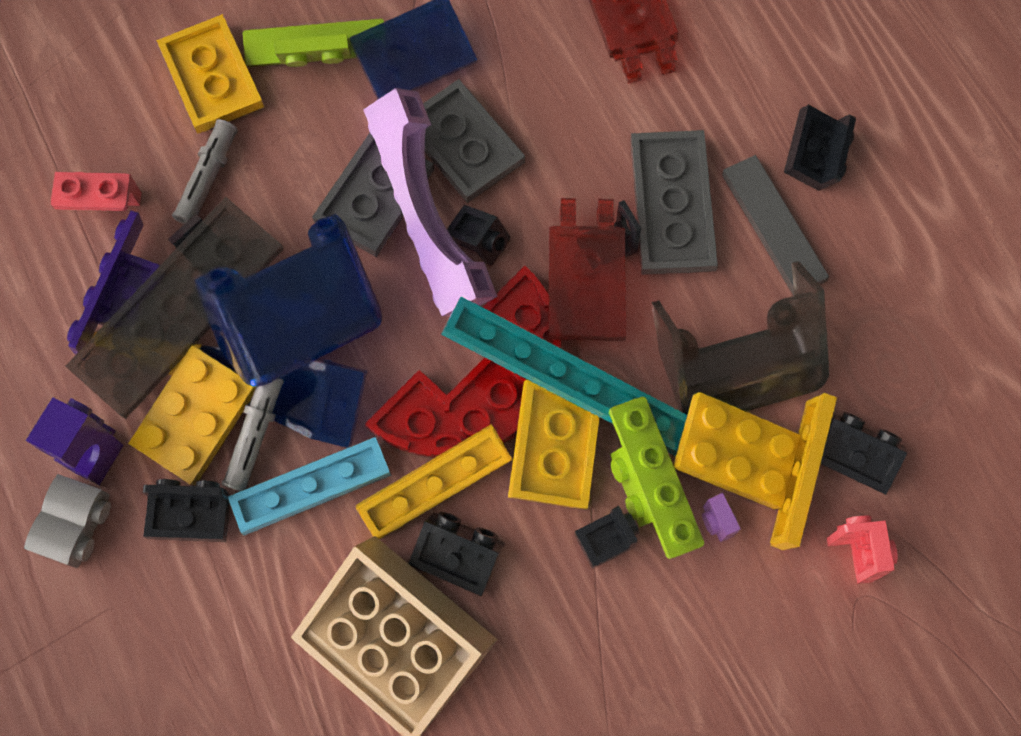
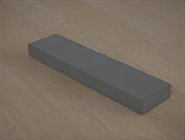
M754 155L724 169L722 173L724 180L793 296L795 297L826 282L829 275L757 156Z

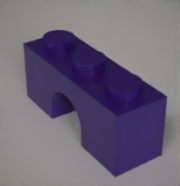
M52 397L25 441L53 457L54 461L64 468L100 486L124 446L113 437L116 430L104 424L105 421L91 413L93 410L72 398L65 404Z

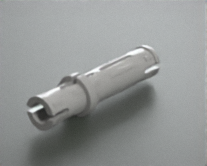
M221 119L216 120L215 127L206 146L200 147L198 152L200 159L186 185L175 212L172 214L176 221L185 224L193 215H199L220 167H225L228 161L226 154L235 135L238 133L237 127L230 122Z
M261 372L250 406L245 405L243 412L247 415L225 478L221 483L228 488L238 491L247 489L246 487L269 421L273 422L276 415L272 412L281 386L285 381Z

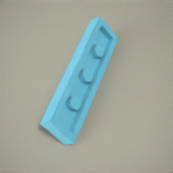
M374 437L228 496L240 532L245 536L387 478L391 474L378 441Z

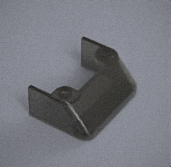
M799 261L792 263L794 296L781 299L771 306L767 314V330L698 349L697 341L690 331L677 329L659 300L652 302L659 353L676 403L682 413L688 415L692 397L699 392L743 411H750L815 392L825 385L829 378L825 293L821 285Z

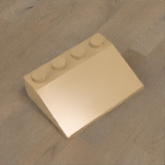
M376 536L353 548L291 637L402 736H421L498 640Z

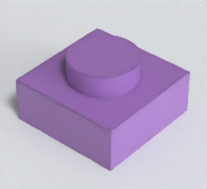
M721 493L707 500L703 506L705 512L702 513V519L711 535L716 534L720 542L734 537L741 528L724 494Z

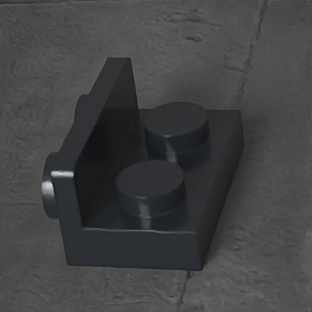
M844 412L842 417L833 413L821 464L886 495L908 454L906 448L900 444L902 438L884 429H880L877 434L864 427L866 423L864 420L848 412Z
M447 512L432 513L424 521L408 564L482 596L505 543L498 540V536L488 529L481 527L472 529L461 524V519Z

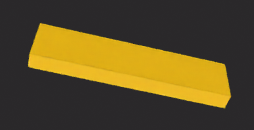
M823 393L806 401L798 432L801 437L783 508L778 509L770 540V546L780 550L800 547L837 400L835 396Z
M491 424L358 503L356 510L373 537L376 536L378 539H381L513 459Z

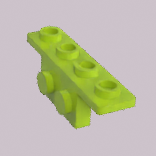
M383 19L244 30L242 33L245 64L248 67L280 64L299 67L307 65L308 62L315 61L334 64L342 62L343 59L385 56L387 54L385 23Z
M642 396L613 406L609 409V415L622 447L610 454L612 458L611 470L615 479L622 483L626 493L625 503L627 511L637 521L639 527L653 522L668 559L678 557L704 546L703 537L647 399Z

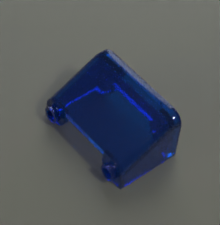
M336 213L317 220L310 227L308 237L312 245L311 247L243 279L234 269L218 267L194 280L219 350L246 384L250 386L269 384L375 330L381 324L382 312L347 226Z

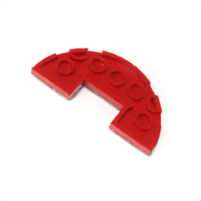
M524 266L496 293L497 297L488 301L483 308L561 348L560 326L558 325L551 298L538 278ZM484 357L446 395L424 373L418 370L365 423V426L374 435L393 447L411 454L430 458L439 456L491 424L501 441L505 443L517 435L523 385L527 379Z

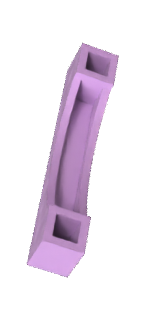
M395 88L363 110L368 121L369 132L375 139L380 152L382 166L387 171L394 189V198L405 218L407 232L413 240L419 255L420 267L426 274L433 292V301L439 309L441 316H450L461 296L480 306L496 298L497 294L485 263L474 262L459 248L445 228L435 207L428 184L424 154L426 128L431 126L420 94L418 91Z

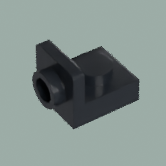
M463 205L447 228L448 233L457 245L477 252L484 263L488 265L494 264L510 240V235L497 216L467 205Z

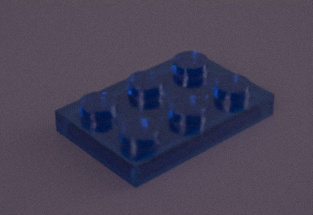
M449 0L430 1L349 37L352 49L377 100L395 88L415 91L477 62V57Z

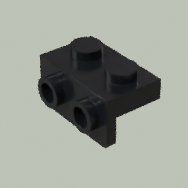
M809 104L801 108L784 173L818 191L840 182L847 169L846 160L849 147L854 140L853 131L856 117L849 114L836 120Z
M158 479L156 480V485H143V494L148 497L143 537L154 540L226 542L230 511L228 496L231 495L224 488L220 487V483L201 480L196 481L195 486H180L181 482L177 480Z

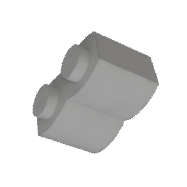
M57 474L46 493L41 512L36 517L28 533L24 549L78 568L81 562L88 560L93 551L94 540L92 536L98 524H103L109 515L111 503L108 500L110 494L96 487Z

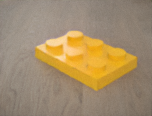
M223 14L156 40L197 134L214 128L215 122L218 119L229 122L264 107Z
M192 345L128 444L188 484L196 485V481L200 480L242 415L245 405H248L251 401L257 385Z
M525 380L508 498L583 510L588 509L600 417L529 380Z
M699 392L692 397L673 466L678 471L774 510L783 508L801 435Z

